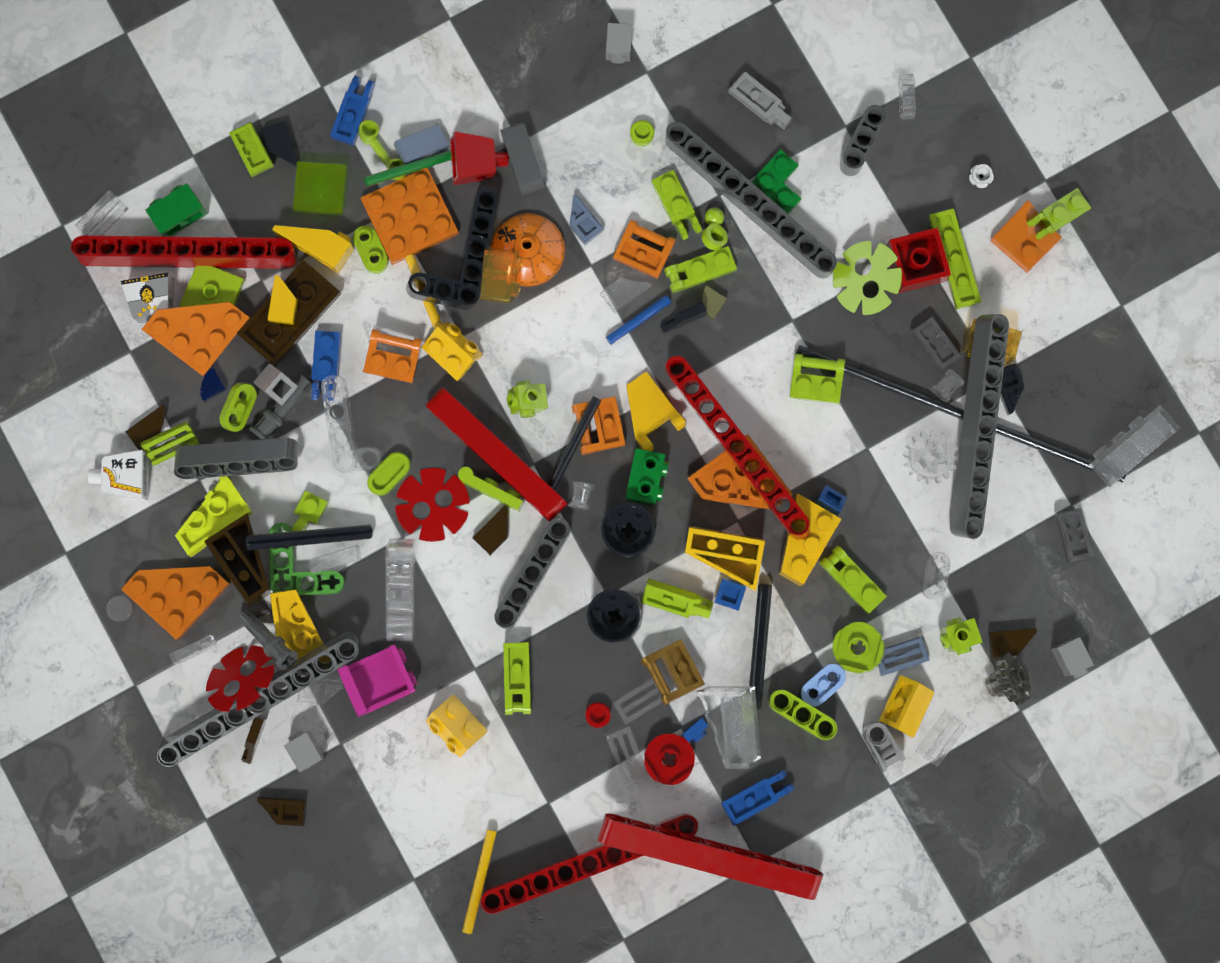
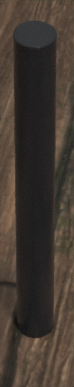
M592 396L548 482L551 488L556 490L602 401L599 398Z

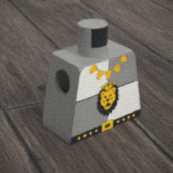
M168 272L121 281L132 317L138 323H147L157 309L174 308V278Z

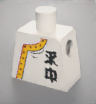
M137 450L102 457L101 469L88 470L89 484H101L102 493L110 496L148 501L149 458L145 451Z

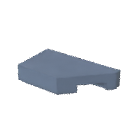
M575 194L572 200L569 226L585 246L600 235L604 228Z

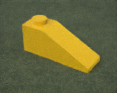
M275 225L272 229L276 236L288 239L295 248L338 274L354 251L350 243L351 239L341 232L335 234L330 230Z

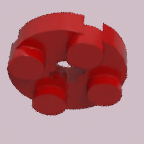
M661 734L650 741L644 752V765L647 773L653 780L664 785H676L685 781L691 775L694 767L695 753L691 744L685 738L676 734ZM668 752L670 755L675 753L676 758L674 759L675 764L673 766L663 764L662 761L665 759L664 753Z

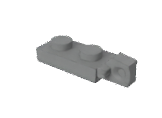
M743 72L729 88V94L768 124L772 125L775 123L785 130L791 123L792 118L784 112L786 107L782 104V101L746 72Z

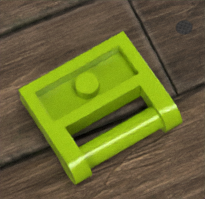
M796 353L790 399L840 405L846 359L838 358L837 361L803 357V354ZM802 367L835 370L836 376L834 378L801 374Z

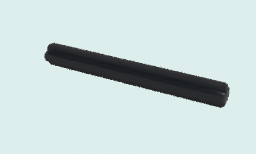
M368 524L246 536L245 543L247 550L364 540L372 538L373 530L372 526Z
M759 584L757 593L747 704L749 709L754 710L762 708L772 585Z

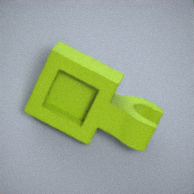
M305 491L294 511V514L299 516V519L295 522L291 531L307 530L310 522L318 525L329 504L328 501Z

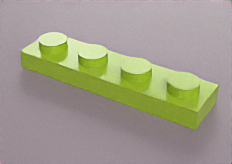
M954 208L930 214L928 218L931 228L938 227L950 268L951 276L947 282L955 309L959 310L980 304L982 301Z

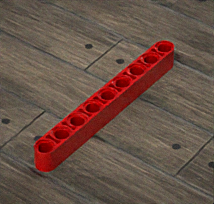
M82 235L76 237L71 243L73 254L84 266L178 268L212 266L215 268L288 269L294 266L297 261V255L292 243L285 238ZM89 248V250L86 253L81 254L83 250ZM114 249L113 252L106 254L108 250ZM139 249L137 253L131 254L133 250ZM164 249L161 254H155L157 251ZM189 250L188 253L180 255L182 251ZM214 250L212 254L205 255L207 251ZM235 250L239 251L236 255H230ZM258 251H264L259 256L254 255ZM289 251L287 255L279 256L281 252Z
M680 356L671 357L665 366L666 372L675 387L789 535L796 540L807 538L811 531V525L806 514L688 362ZM676 366L684 367L683 372L680 374H673L672 370ZM695 384L699 386L698 391L694 394L686 392L690 385ZM710 403L714 405L713 410L709 413L701 411L705 404ZM720 423H727L729 425L728 430L722 433L717 432L716 427ZM741 442L744 444V448L740 452H733L731 447L734 443ZM755 461L760 464L757 471L749 472L746 470V466L750 462ZM766 481H771L775 484L774 489L770 492H765L761 489L762 484ZM781 501L790 503V508L785 512H780L776 509L777 504ZM794 522H804L806 524L805 529L801 532H795L792 530Z
M682 813L653 824L682 832L679 829V824L681 820L688 818L693 821V828L686 833L695 835L699 827L695 817L689 813ZM602 844L489 888L481 897V907L485 912L495 914L640 858L643 855L621 850L622 854L619 859L610 860L606 853L611 847ZM587 856H593L597 860V866L592 870H588L583 866L582 861ZM565 865L571 867L573 870L572 877L569 879L561 878L558 873L560 867ZM538 875L546 876L549 880L548 886L542 889L538 888L534 883L535 877ZM521 885L524 888V895L520 898L512 896L510 893L511 886ZM489 894H496L499 897L500 904L497 907H490L487 904L486 897Z
M612 813L605 814L597 838L600 843L613 848L809 900L816 899L824 876L821 871L809 866Z

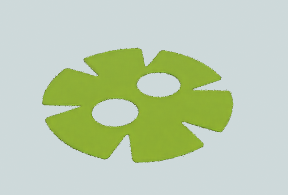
M863 241L852 245L842 254L850 266L837 262L833 272V287L847 286L845 290L837 295V299L847 310L853 313L856 312L861 300L863 315L878 313L892 303L884 290L894 294L899 292L902 280L901 268L887 269L898 258L889 247L882 243L878 244L873 256L871 241ZM860 258H867L871 263V269L866 275H859L855 271V264ZM868 281H875L879 286V292L874 298H867L863 294V286Z

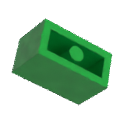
M187 183L174 187L170 194L164 198L155 199L149 204L150 207L145 209L160 234L165 237H173L208 214Z

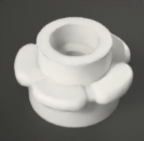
M975 165L970 170L969 180L973 185H977L978 188H985L993 181V172L988 165Z

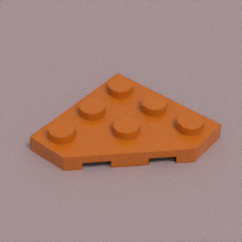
M231 302L157 309L141 330L204 376L250 317Z
M747 434L745 436L747 440L754 447L757 453L761 456L764 462L768 465V467L778 478L781 484L785 487L788 493L792 496L793 493L790 491V489L787 487V485L784 483V481L781 479V477L778 475V473L775 471V469L772 467V465L769 463V461L766 459V457L763 455V453L760 451V449L757 447V445L754 443L751 437ZM736 442L732 445L731 450L733 452H740L744 448V444ZM725 451L687 478L703 500L770 510ZM755 461L747 464L746 470L749 472L757 471L760 464ZM766 481L762 484L761 489L765 492H770L774 489L775 484L771 481Z
M210 566L138 570L121 590L175 640H179L224 592L230 583Z

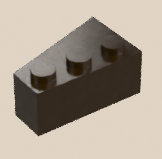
M246 513L204 542L250 608L270 595V589L259 551L247 550L246 536L254 535L248 513Z

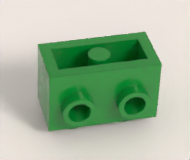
M635 449L625 501L654 507L656 501H661L664 487L659 486L661 476L666 477L669 462L664 461L665 454ZM651 463L654 465V468L649 469L646 465ZM648 488L650 492L643 493L641 489Z

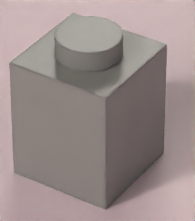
M608 23L606 60L616 64H622L625 61L630 62L631 24Z
M268 364L253 382L281 406L298 387L271 364Z
M1080 637L1072 638L1051 648L1064 676L1073 675L1074 678L1081 677L1088 673L1087 668L1094 665Z
M300 730L288 737L290 742L284 745L299 772H303L325 759L311 732L303 734Z

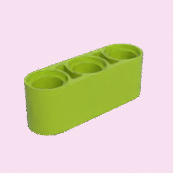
M775 690L769 695L768 705L770 709L816 738L830 740L836 735L837 724L832 718L788 691ZM778 694H783L787 699V704L782 709L777 708L774 704V698ZM801 707L806 708L809 713L808 719L804 722H800L796 718V712ZM822 721H827L831 727L830 732L825 736L821 735L818 731V726Z

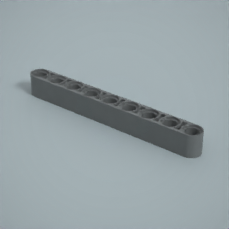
M673 122L668 125L665 143L671 151L815 276L828 278L833 273L837 265V259L828 248L685 124ZM677 132L680 133L683 136V138L680 140H674L670 137V135L672 133ZM692 148H697L701 154L699 156H692L688 151ZM715 164L720 170L711 172L707 169V166ZM734 180L738 186L736 188H729L725 182ZM752 196L756 199V203L752 205L747 204L744 198ZM764 212H771L775 219L768 221L763 218L762 214ZM781 229H791L793 236H784L781 233ZM807 244L811 247L812 252L804 253L800 250L799 246ZM826 260L829 262L830 268L822 269L818 262Z
M1002 314L981 315L975 323L950 517V531L957 537L977 539L982 534L984 528L1009 332V321Z
M351 632L341 633L297 659L295 664L289 669L275 672L268 688L255 687L257 692L265 698V701L262 703L254 702L250 706L241 709L242 715L235 716L230 711L223 712L214 708L167 736L160 743L157 752L158 762L165 767L175 766L357 657L359 651L357 636ZM345 642H350L354 645V648L345 651L340 646ZM323 655H327L332 659V661L330 663L323 664L318 660V658ZM299 669H306L309 671L310 674L308 676L301 677L296 673V671ZM284 682L287 688L279 690L274 684ZM236 699L234 700L231 709L237 708ZM212 721L217 722L221 727L212 729L208 726V723ZM195 735L198 741L190 742L186 739V736ZM172 748L176 751V754L168 755L164 752V749Z

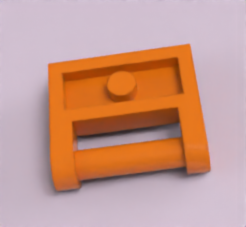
M631 219L613 259L658 279L675 245L676 239L670 236L666 238L638 225L637 221ZM636 234L664 248L660 252L632 239V235Z
M372 329L363 373L413 384L422 339L414 338V340L380 333V330ZM378 342L412 350L411 356L408 357L377 350Z
M615 396L600 399L602 401L594 414L599 443L592 444L589 428H587L581 440V455L625 446ZM589 402L571 406L573 414H576L577 424H579Z

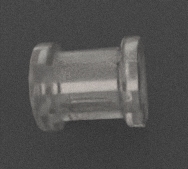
M950 369L944 373L945 376L937 385L931 387L934 395L946 403L951 400L950 396L953 392L964 384L963 379Z
M573 481L572 501L568 503V507L590 511L588 504L591 490H594L595 486Z

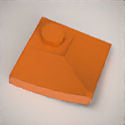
M1029 200L991 239V242L1026 273L1062 238L1057 232L1049 233L1039 240L1036 238L1037 232L1043 228L1046 229V226L1042 220L1035 226L1029 227L1027 225L1029 220L1038 215L1037 210Z

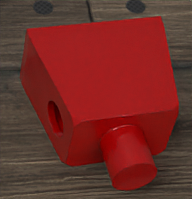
M454 132L450 139L453 185L490 180L496 173V167L508 166V152H495L494 139Z

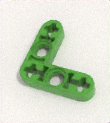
M276 523L271 527L269 534L280 532L282 527L285 532H292V528L285 523ZM290 546L289 549L269 548L270 587L273 592L281 591V588L276 587V584L281 582V574H276V570H289V574L284 573V581L289 582V586L285 587L284 591L296 589L299 596L337 594L344 589L345 578L337 571L295 572L294 546ZM285 552L289 557V562L287 565L280 567L276 564L275 558L277 554ZM322 575L321 580L329 581L332 578L331 576L335 575V579L340 580V584L335 585L333 590L330 585H322L323 590L319 591L320 580L318 576ZM307 576L312 577L315 581L313 589L305 591L301 586V581Z

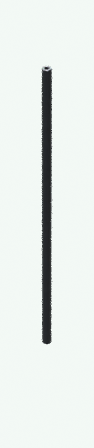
M799 345L796 352L797 354H803V357L837 361V359ZM845 363L844 373L963 420L964 410ZM997 423L996 433L1115 481L1123 483L1126 474Z

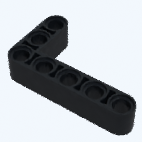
M487 187L480 189L473 200L458 280L426 273H415L409 278L406 285V291L411 298L463 310H469L475 306L481 293L498 203L497 193L493 189ZM479 198H489L491 201V205H482L480 203ZM475 221H484L487 229H478L475 226ZM470 245H480L482 253H473ZM466 268H474L478 273V277H469L466 274ZM421 281L425 289L423 291L414 290L412 282ZM439 286L446 287L449 295L446 297L440 296L436 288ZM464 291L470 292L473 295V301H464L461 293Z

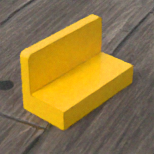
M900 675L878 721L914 738L934 696V691L917 681Z

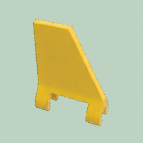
M644 372L626 385L635 440L642 450L651 452L654 449L647 435L666 421L670 420L677 431L686 426L684 418L676 411L647 372Z

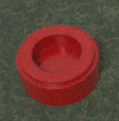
M596 702L588 706L585 718L590 726L601 728L610 721L611 713L605 704Z

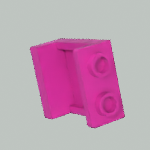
M395 644L351 665H345L337 669L358 718L415 692L413 686L417 685L416 679L412 671H406L403 664L407 662L402 648L397 649Z

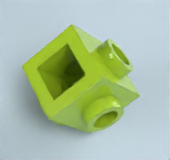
M529 380L516 382V386L509 389L507 394V405L510 408L511 415L520 414L521 418H530L536 416L535 413L548 409L545 384H531Z
M961 617L946 621L947 626L940 628L942 634H939L943 648H947L948 652L956 651L957 656L971 652V646L983 643L975 618L962 621Z

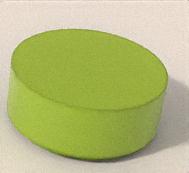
M644 120L635 122L630 129L631 141L640 147L649 145L654 139L652 124Z

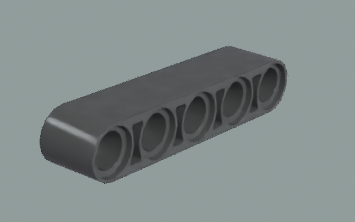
M275 438L181 446L175 451L174 475L181 479H199L292 471L298 466V442L292 438Z
M555 518L550 521L498 606L494 619L501 628L511 629L518 623L568 540L570 526L565 519ZM557 524H562L566 528L565 534L561 537H556L552 534V528ZM547 545L553 549V554L550 558L544 559L539 556V550L542 546ZM531 567H536L540 571L539 577L536 580H528L526 578V571ZM524 589L527 596L523 602H515L513 600V592L515 590ZM505 610L513 613V620L509 624H502L500 622V614Z

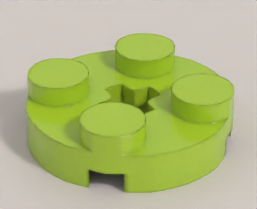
M853 622L837 632L833 641V653L837 662L845 670L856 674H863L874 671L881 663L885 653V644L882 635L873 626L864 622ZM862 641L866 649L860 655H855L856 651L852 649V646Z

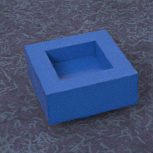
M826 485L815 504L838 516L847 497Z
M722 579L714 603L739 611L746 586Z
M699 718L682 733V736L688 742L694 740L696 743L707 734L704 729L708 727V724L703 718Z

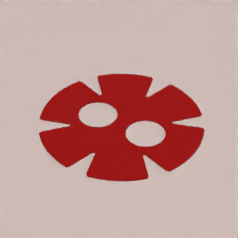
M426 468L420 470L422 485L410 475L402 483L396 495L397 498L410 502L395 506L399 523L410 535L422 525L419 540L436 542L445 540L443 525L452 534H456L466 522L469 514L455 507L470 503L466 487L456 475H453L443 485L446 474L444 469ZM441 490L449 491L452 495V503L445 508L439 507L435 503V495ZM418 502H425L430 507V514L425 519H417L413 515V507Z
M256 645L250 646L245 658L243 647L229 652L220 659L225 670L213 668L208 677L206 692L219 689L208 698L209 703L215 709L223 712L230 711L235 699L237 710L244 709L260 698V694L255 687L268 688L271 683L274 665L262 666L272 657H268L264 653L263 647ZM249 660L255 661L256 669L248 676L241 675V666ZM231 681H238L240 684L238 692L232 696H226L224 694L225 686Z

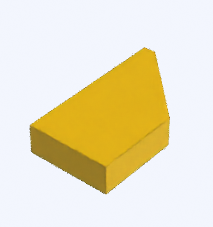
M275 275L268 321L294 325L298 300L279 275Z

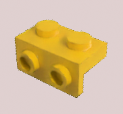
M449 322L437 326L421 347L456 381L462 379L473 363L483 356V353L479 351V347L473 341L463 336L461 330L456 325Z
M454 694L426 719L430 730L434 734L439 735L446 743L448 750L459 758L488 732Z

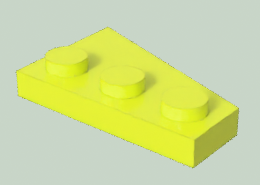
M229 476L219 478L220 481L215 488L207 493L204 497L206 499L198 510L193 511L175 535L190 557L207 547L204 542L206 539L248 513V516L253 514V511Z

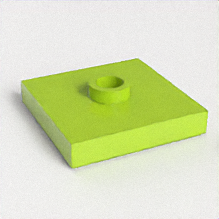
M196 266L179 307L231 302L235 306L245 280L212 266Z

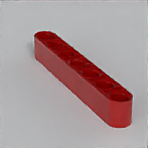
M443 387L425 404L444 425L549 522L553 520L567 505L561 496Z

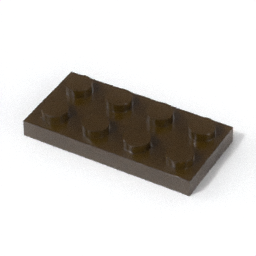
M304 260L284 280L285 285L298 300L294 325L268 321L270 296L237 332L244 341L274 367L283 360L342 294Z

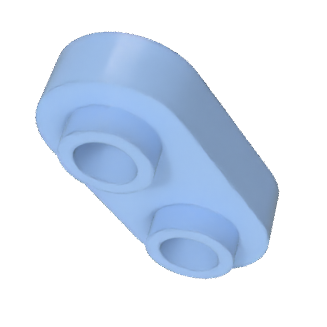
M837 664L824 666L802 686L800 691L801 699L811 706L821 705L845 683L846 674L844 669ZM829 672L836 674L835 681L831 682L828 680ZM812 688L817 691V696L813 699L808 694Z

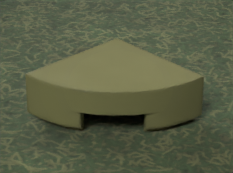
M706 285L702 295V303L706 307L707 316L714 320L727 301V298Z

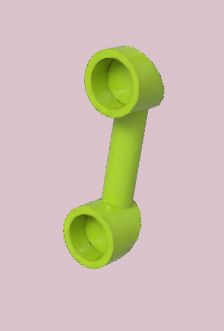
M372 120L363 121L359 126L360 140L372 147L387 170L404 165L401 159H392L377 139L379 133L377 123ZM406 175L393 178L392 180L403 179Z

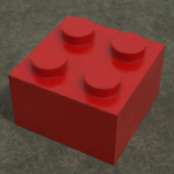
M938 227L893 238L886 244L898 258L890 265L891 269L901 268L902 271L901 286L898 294L946 282L951 276Z

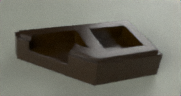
M164 404L125 431L138 450H143L141 442L164 431L163 425L165 414L167 413V407Z
M506 505L472 537L490 556L508 539V507Z
M1037 628L988 632L991 658L1019 655L1037 633Z
M259 716L253 719L245 742L242 762L252 763L267 719Z
M257 797V802L268 812L277 825L304 826L306 799Z

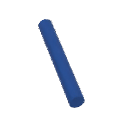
M663 296L605 338L608 343L612 345L671 304L668 296Z

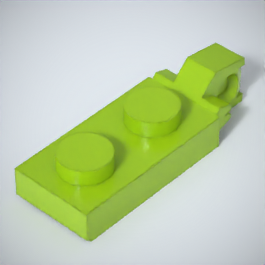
M648 578L641 599L643 604L689 618V615H698L709 619L714 602L696 593Z

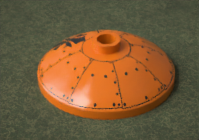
M519 214L506 220L497 229L491 243V255L495 268L503 278L515 285L532 287L549 281L557 274L564 261L565 244L561 232L549 219L537 214ZM525 242H530L532 244V247L530 249L523 248V244Z

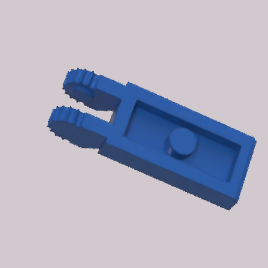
M358 76L353 77L348 91L345 92L330 134L331 139L355 146L359 135V126L364 121L375 87V82L369 80L363 95H358L357 91L360 86V77Z
M315 331L311 378L313 381L312 400L319 399L320 382H328L327 400L334 401L339 374L340 332Z
M781 770L767 779L764 778L720 802L733 826L778 802L779 798L795 789L790 784L782 787L775 793L773 792L770 785L782 780L787 775L785 770Z

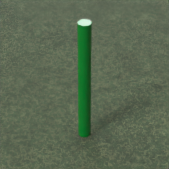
M451 150L364 177V182L368 187L451 161Z

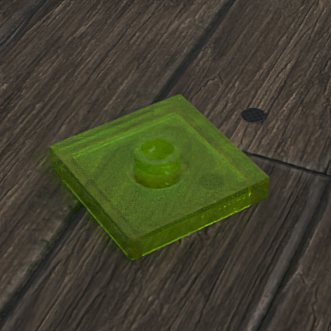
M297 162L293 211L343 215L347 165Z

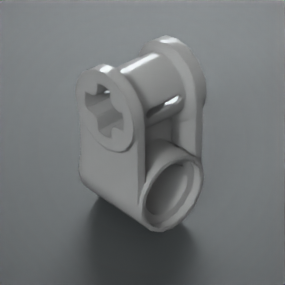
M869 722L863 727V739L883 773L887 771V767L899 760L904 761L906 759L885 725L878 722ZM874 727H879L881 736L878 740L873 741L870 738V731Z

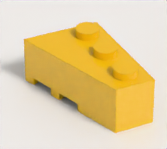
M797 493L794 496V500L808 517L811 531L807 538L803 540H796L787 532L778 574L796 585L802 586L840 523L841 518ZM796 521L792 525V530L801 532L805 529L806 524L802 521Z
M694 526L688 527L684 550L686 554L756 591L765 545L764 539Z

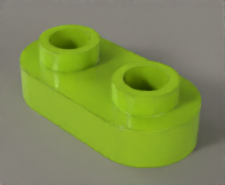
M370 226L357 228L353 234V242L365 268L372 274L384 272L388 267L389 260L376 231ZM362 235H369V239L367 241H362ZM378 256L379 261L377 263H372V257Z
M237 383L231 388L220 414V424L224 429L237 432L244 428L257 398L256 390L252 385ZM242 391V397L239 399V394ZM232 414V415H233V418H232V420L229 422V417H230V415Z

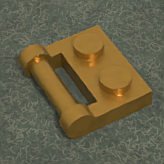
M682 639L640 660L643 667H647L662 696L661 701L664 706L705 685ZM662 660L677 690L670 691L655 661Z

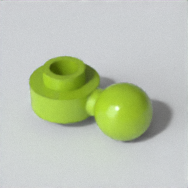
M713 207L705 213V221L709 226L702 232L701 238L707 248L716 251L727 243L728 236L726 231L720 226L724 221L723 211Z

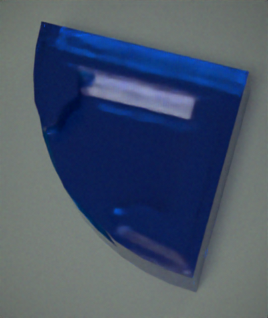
M213 367L205 373L201 384L200 395L204 402L226 391L224 384Z

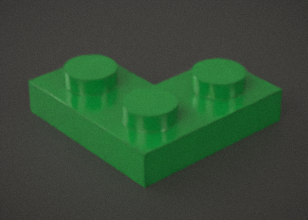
M780 149L751 183L789 215L802 198L784 183L796 171L799 164Z

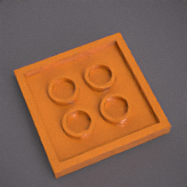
M428 168L419 170L360 198L392 265L405 260L407 255H416L459 235Z

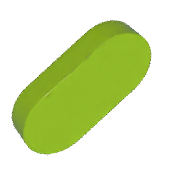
M401 452L391 453L369 475L367 480L369 490L377 496L388 494L409 473L411 468L409 458Z

